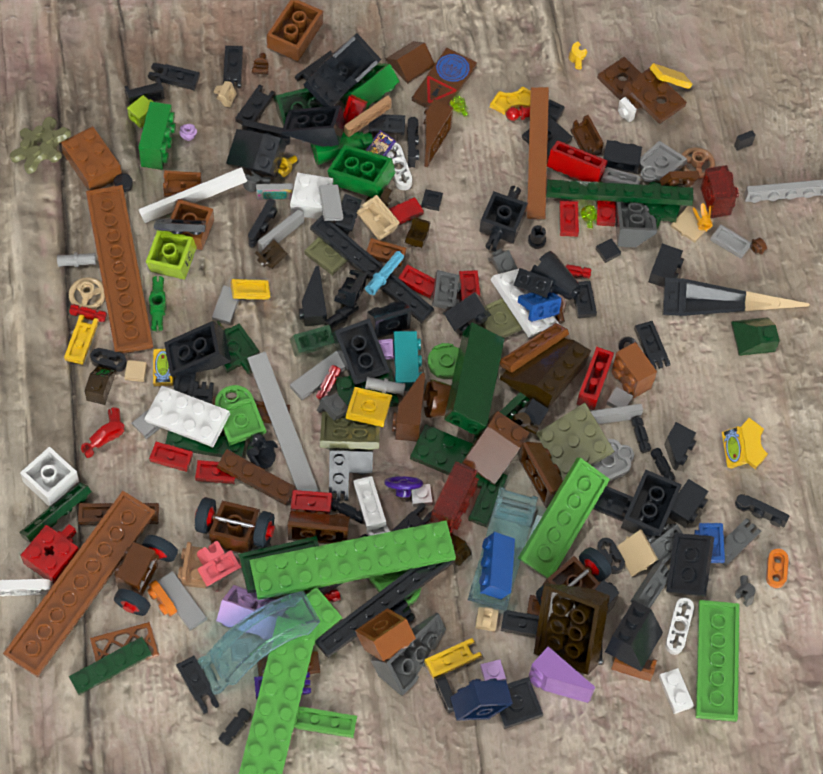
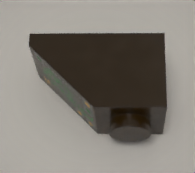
M97 366L90 373L84 390L86 401L102 405L106 404L116 370Z

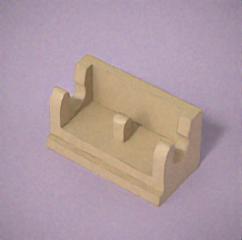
M377 195L362 205L363 207L357 211L358 216L378 240H382L393 233L400 223Z

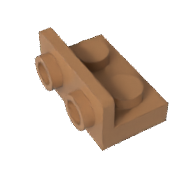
M187 542L186 548L182 549L181 560H184L183 567H179L178 578L181 579L183 586L206 589V584L197 570L203 566L197 556V552L203 547H194L191 542Z

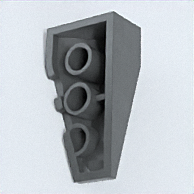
M616 202L615 215L618 247H637L657 234L656 219L653 215L649 214L647 205L633 202Z
M439 613L433 614L412 628L416 639L408 647L396 652L392 658L381 661L374 656L371 659L378 676L400 695H404L417 682L422 666H426L424 660L427 659L431 650L436 649L446 631Z

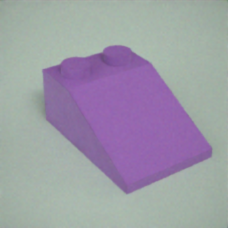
M549 647L532 663L528 677L535 687L586 703L591 700L595 686Z

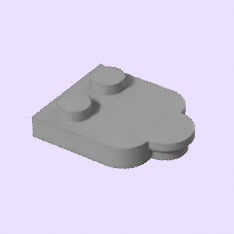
M659 141L640 158L641 178L646 182L660 181L670 171H679L687 164V158Z
M608 439L615 452L593 465L595 469L610 479L609 482L628 474L631 468V461L634 458L633 449L628 445H621L615 439Z

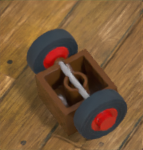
M204 497L200 501L195 513V530L203 534L209 532L211 544L218 541L223 549L240 553L251 551L253 544L257 547L266 548L275 530V516L273 513L267 511L260 512V509L223 500L216 514V501L212 498Z
M147 535L142 545L133 542L131 547H128L124 553L122 565H118L114 573L118 586V591L114 596L115 603L129 613L145 616L151 604L143 595L158 567L157 560L174 561L178 554V549L166 539L155 535Z
M592 547L586 548L580 553L579 560L573 556L545 580L543 585L536 591L538 603L541 606L545 583L595 590L600 584L599 582L606 580L611 575L610 564L598 550Z

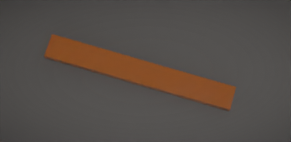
M531 87L527 219H546L549 87Z

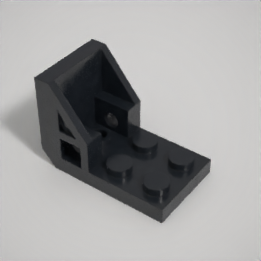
M356 33L331 54L303 85L324 107L334 106L353 85L381 61V58Z

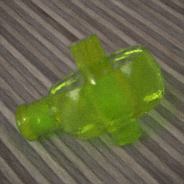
M455 96L451 99L450 104L454 107L453 110L461 112L464 117L469 114L465 109L466 103L464 98Z
M586 205L581 210V217L587 222V228H593V221L597 218V211L592 205Z

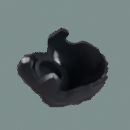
M256 433L250 439L246 454L251 463L262 469H268L275 462L276 453L274 447L277 449L278 445L273 440L266 441L263 434Z

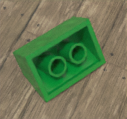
M378 63L340 98V101L346 105L349 96L354 95L368 102L366 111L373 102L381 100L383 94L394 90L395 85L400 81L390 64Z

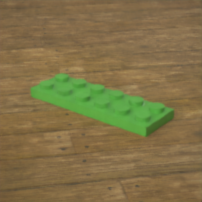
M577 457L517 559L546 579L557 571L610 479L582 458Z
M699 600L695 718L733 722L738 720L740 605L738 603Z

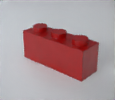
M557 141L550 151L547 167L581 181L600 182L607 160Z
M596 346L576 405L580 406L586 403L589 409L595 410L613 360L614 352Z

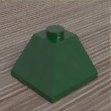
M768 317L731 322L739 356L776 351L780 340L776 325Z

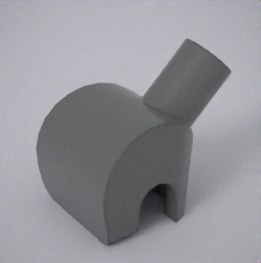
M251 170L252 176L245 175L247 182L243 183V187L249 192H255L256 184H270V177H261L258 173Z
M742 575L740 576L741 586L736 590L735 596L737 599L744 597L745 602L743 604L748 607L753 603L756 591L755 587L748 583V576Z

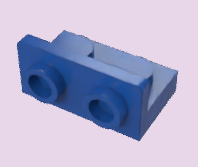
M531 292L518 296V303L524 306L525 309L530 310L528 320L533 322L558 315L562 298L550 292L547 298Z
M699 523L698 530L694 531V535L714 537L711 563H724L723 523Z

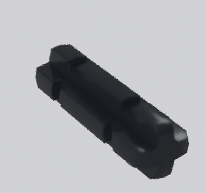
M639 416L632 418L631 423L635 427L634 433L637 443H639L640 452L647 453L651 451V446L648 443L649 440L645 427H643V420Z
M653 449L651 456L653 460H656L655 464L661 475L675 481L676 477L670 471L671 468L665 456H662L663 452L661 449Z
M332 498L331 510H337L338 513L350 517V519L355 518V521L363 523L364 518L361 510L357 511V508L344 502L339 503V500Z
M241 708L237 713L238 716H235L225 728L226 732L221 733L218 739L222 744L229 745L233 740L232 736L235 737L245 724L244 721L250 718L251 714L248 710Z

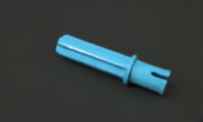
M396 251L380 272L373 275V279L365 287L368 294L375 295L378 289L386 284V279L404 259V254Z

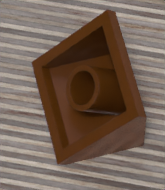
M413 41L386 58L387 63L391 65L407 84L432 69L435 65L425 42Z

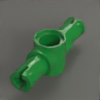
M157 276L152 278V292L149 296L150 315H152L151 329L153 331H157V325L159 331L163 330V316L167 309L164 277L159 276V281H157Z

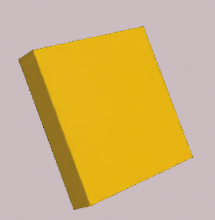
M354 387L345 419L384 427L392 395Z

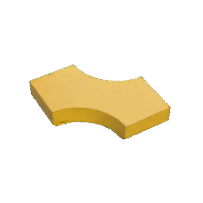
M521 87L518 91L512 93L498 91L490 103V108L505 115L510 107H530L531 90Z
M748 418L741 428L747 462L756 469L767 457L768 453L761 445V435L764 428L751 418Z

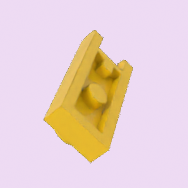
M80 314L64 359L65 361L83 365L99 319L94 318L92 324L83 322L84 315Z
M473 638L424 660L433 680L435 677L445 675L482 657L481 652L472 654L468 647L475 642Z

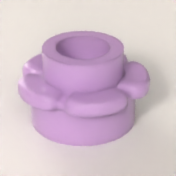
M184 124L180 127L179 134L184 140L190 141L195 138L197 129L193 124Z

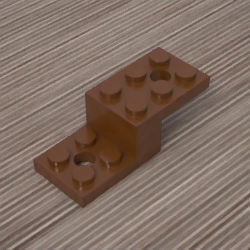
M622 57L600 72L597 77L619 100L626 97L636 110L642 107L658 124H661L684 108L687 103L667 82L659 80L650 68L641 73L625 57ZM623 76V77H625L627 80H626V81H623V80L621 81V80L618 79V77ZM663 99L666 103H658L657 100Z

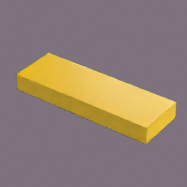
M655 63L650 66V70L659 80L686 89H690L693 85L682 72Z

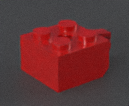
M68 524L62 532L60 530L56 532L46 525L22 552L23 564L44 579L52 581V585H54L79 551L78 546L73 544L74 541L72 540L77 533L76 529Z

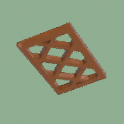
M150 622L90 638L95 660L98 661L103 656L109 655L106 652L112 643L122 648L129 644L133 637L135 639L140 638L135 633L137 630L145 628L148 630V635L144 641L153 649L152 656L147 659L159 656ZM123 634L130 635L124 645L114 640L115 637ZM104 639L108 640L103 650L96 647L95 642Z

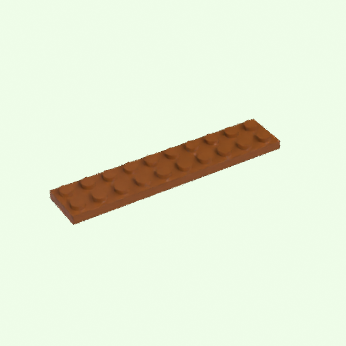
M123 185L86 191L115 352L128 353L153 348V342Z
M122 491L4 651L3 655L38 678L114 573L117 566L122 562L126 549L130 548L133 542L137 541L156 515V511L125 491Z

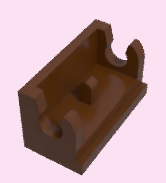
M584 116L581 123L575 120L570 132L579 149L595 156L601 154L604 142L590 116Z

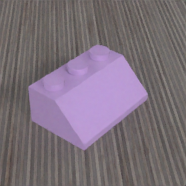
M233 585L222 599L216 621L226 627H234L240 629L243 633L260 636L263 640L272 641L278 617L285 618V612L289 610L290 604L273 598L258 600L256 592L247 593V589Z

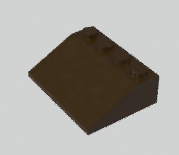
M563 338L513 373L506 370L501 375L500 380L529 399H536L549 408L586 365L591 350L575 340Z
M545 583L533 654L540 656L549 647L576 671L589 675L599 664L610 595L591 588Z

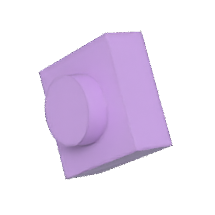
M393 339L378 340L385 359H394Z
M501 660L480 665L484 681L492 678L506 680Z

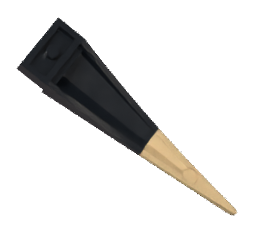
M664 278L662 315L690 316L805 307L810 305L805 302L684 278Z

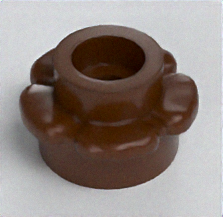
M760 237L752 239V244L750 245L752 251L755 254L759 253L762 255L767 250L766 243Z

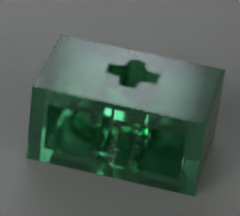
M330 325L295 334L289 339L295 357L331 347L335 343Z

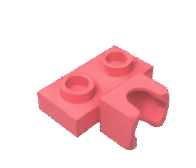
M218 541L208 546V549L204 547L197 552V556L203 565L197 570L207 587L241 568L233 552L230 550L224 554Z

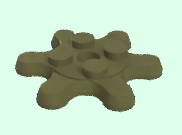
M50 116L44 119L42 126L35 127L33 131L29 128H23L20 131L22 139L20 147L10 153L11 161L17 163L26 159L24 169L27 174L34 173L39 163L45 159L50 160L52 163L59 161L62 153L57 150V146L60 142L67 140L71 136V130L66 127L54 130L57 120Z

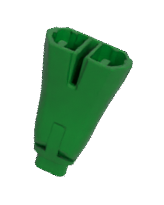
M357 131L350 137L343 132L339 145L332 147H321L311 143L310 145L316 165H321L334 160L344 145L365 150L367 146L371 145L373 138L371 133L363 134L362 131L360 133Z

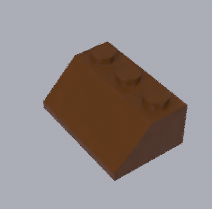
M524 442L522 443L519 461L545 508H547L563 482L560 477L559 468L556 464L552 463L550 452L547 448L543 447L542 443Z
M301 509L290 511L287 524L288 540L297 541L317 536L318 543L320 544L346 541L349 535L350 517L344 514L328 515L325 512L309 513Z

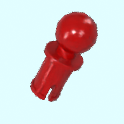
M520 106L519 110L515 107H510L506 111V118L510 121H515L519 117L521 120L529 118L530 107Z

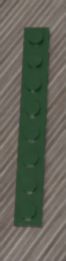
M547 179L546 198L693 206V187Z

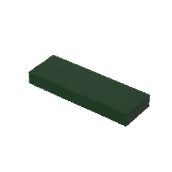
M502 473L494 485L485 479L468 521L487 527L508 475Z

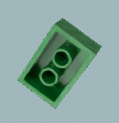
M151 101L149 103L139 143L141 167L163 170L164 163L168 162L169 153L167 151L172 146L171 134L175 133L176 123L174 122L175 112H172V105Z
M348 145L342 147L327 170L329 178H333V185H338L339 188L372 198L376 195L380 198L396 173L392 158Z

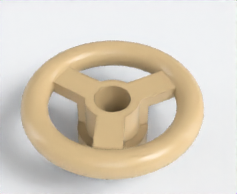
M85 277L75 281L69 289L70 302L79 305V307L84 306L93 309L100 307L105 301L103 283L92 277ZM76 289L83 298L81 304L74 297ZM101 294L97 302L87 305L89 299L94 295Z

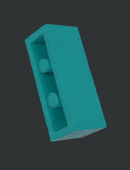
M417 331L394 332L393 340L395 382L405 383L404 391H409L422 373L419 372V367H422V356L418 355V350H421V338H417Z

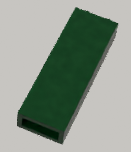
M473 322L462 334L444 420L478 436L488 425L505 338Z

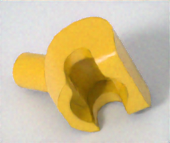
M579 42L572 45L568 56L569 60L575 63V69L577 70L582 69V60L587 56L586 48L582 51L579 50L581 46Z
M293 155L288 159L286 157L282 158L278 171L282 177L290 174L292 164L298 161L297 157Z

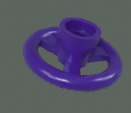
M407 476L390 477L384 481L387 487L396 489V496L410 497L412 489L421 488L424 484L419 478Z

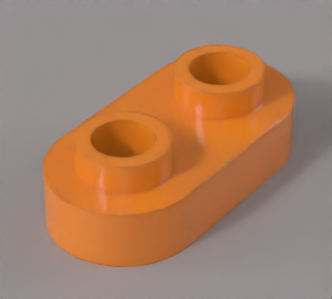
M782 549L772 550L767 558L766 581L773 588H781L787 581L789 558L788 554ZM774 559H779L780 563H776ZM773 577H777L779 581L773 580Z
M156 580L149 583L147 591L153 600H158L160 603L158 607L163 615L168 614L171 617L177 613L176 607Z

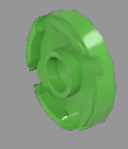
M441 343L432 348L427 359L430 372L441 379H453L459 347L457 348L450 343Z

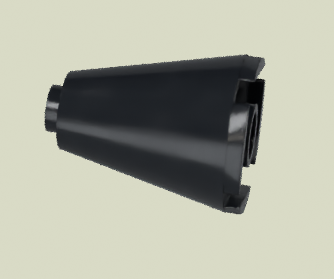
M552 251L546 252L539 259L541 263L538 266L534 265L530 272L553 280L552 285L555 287L553 293L559 294L568 300L576 299L579 296L581 285Z

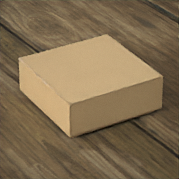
M127 360L125 380L144 382L147 362Z

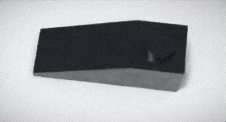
M319 266L314 268L302 299V308L299 309V318L304 321V327L321 325L327 320Z

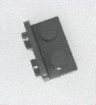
M437 270L432 306L447 309L448 311L459 303V299L456 298L461 287V283L458 282L459 275Z
M666 523L660 536L647 537L658 560H662L663 563L667 562L672 556L675 533L683 534L677 524Z

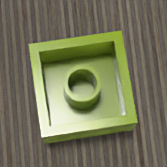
M157 230L146 260L150 272L185 280L197 249L193 237Z

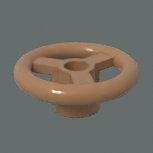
M694 147L682 153V156L687 158V162L692 164L696 171H699L700 178H705L714 171L715 160L707 150ZM709 160V169L702 172V165L705 161ZM686 165L681 168L682 171H690Z

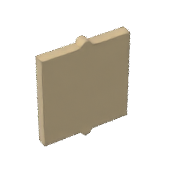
M687 206L677 217L676 223L673 222L671 224V227L681 233V236H685L696 243L705 230L698 229V221L692 210L695 207ZM695 208L700 218H702L701 211Z
M642 530L637 531L631 537H626V540L617 546L631 577L636 576L643 570H647L648 566L658 560Z

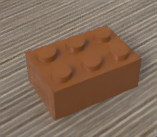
M290 0L267 34V48L299 61L323 25V11L300 0Z
M93 126L61 142L63 155L88 191L100 189L114 182L115 177L122 174L120 164Z

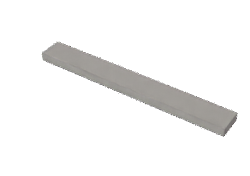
M266 352L248 357V363L296 489L319 492Z

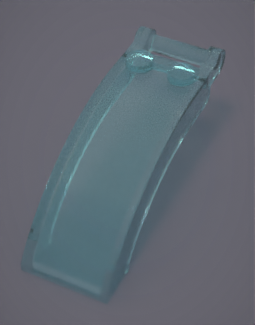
M500 487L486 537L493 532L515 538L511 593L503 599H497L480 593L481 585L479 580L482 575L481 560L484 551L482 548L468 600L507 611L521 562L517 558L526 544L538 497L533 495L532 497L525 496ZM506 498L530 505L529 510L503 504L502 500Z
M305 592L292 593L255 610L228 630L205 656L198 659L199 665L204 670L211 684L210 689L214 695L223 692L228 685L237 684L248 670L268 653L297 637L309 635L321 622ZM212 662H213V664H214V666H215V668H216V670H217V672H218V674H219V677H220V680H219V681L217 680V678H216V676H215V674H214V672H213V670H212V668H211V666H210V665L212 664Z

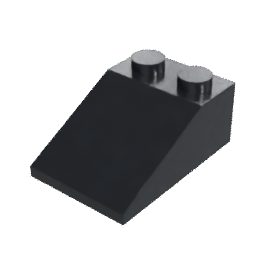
M341 105L289 110L282 129V135L321 147L339 145L344 125L346 124Z
M236 129L226 164L277 177L287 142L279 137Z
M370 318L331 333L337 352L354 385L367 381V377L375 378L390 372Z
M214 321L164 342L170 376L172 377L216 369L231 362L225 329Z

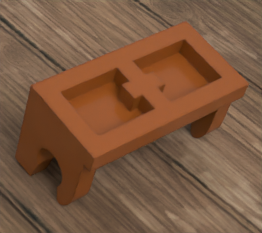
M164 171V197H170L202 184L201 172Z
M614 657L611 670L650 682L657 660H648L642 671H639Z

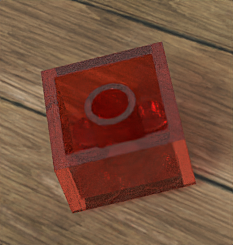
M727 165L706 168L700 189L708 213L709 206H711V218L731 215L736 199L739 196L738 188L733 183L732 172H729Z

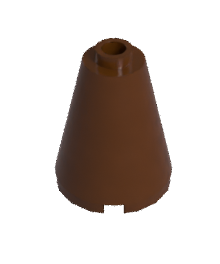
M433 379L427 382L424 392V401L427 402V407H424L426 418L445 416L451 385Z

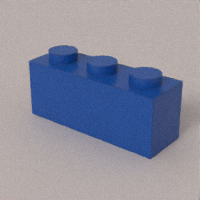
M493 532L484 539L482 544L484 551L481 560L482 575L479 580L481 585L480 593L497 599H503L511 593L515 538Z

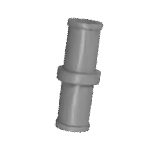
M74 252L71 255H57L58 267L96 265V253L79 254Z
M367 377L365 389L403 396L405 383L388 381L386 378L381 380Z

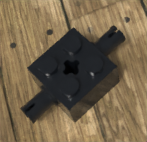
M511 186L507 196L495 191L491 195L481 218L479 232L490 235L485 245L488 250H490L492 245L491 251H496L500 239L513 244L526 216L528 203L518 200L521 193L519 187L514 191L515 186Z

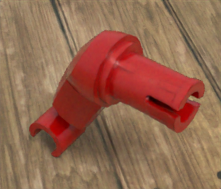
M113 407L111 410L108 409L109 423L101 426L89 438L91 443H83L81 445V451L86 458L94 455L93 448L95 446L99 449L123 434L125 425L121 422L119 408Z

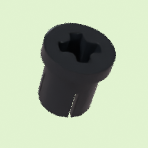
M536 225L532 228L528 236L530 247L540 249L545 246L546 230L544 227Z

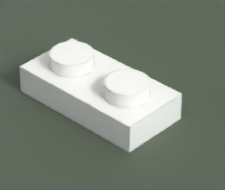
M679 669L659 674V680L673 713L676 714L693 708L694 704Z

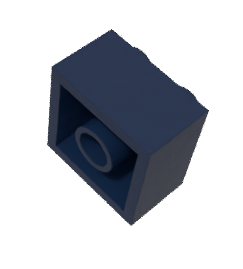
M497 678L487 681H481V679L471 680L469 685L458 689L457 693L450 697L457 721L490 719L513 704L507 681L497 680Z

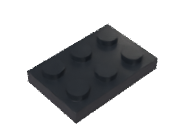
M675 533L666 592L706 597L714 537Z

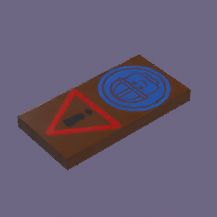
M446 47L412 96V101L425 108L428 104L431 105L434 99L450 106L476 68L477 62Z

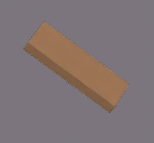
M387 95L344 125V133L350 137L391 108L392 99Z

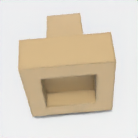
M225 81L223 85L216 86L214 93L218 94L217 100H220L224 107H231L237 94L232 83Z
M479 607L475 628L495 632L499 610Z

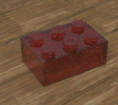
M455 462L432 510L431 523L447 520L449 532L453 534L454 530L458 531L462 522L463 513L466 514L470 505V498L475 496L478 488L479 479L476 478L478 470Z

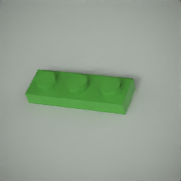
M299 706L294 728L354 738L357 716Z

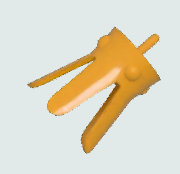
M702 203V218H700L695 208H692L698 221V229L707 232V229L713 226L710 219L711 206H709L708 215L705 204Z

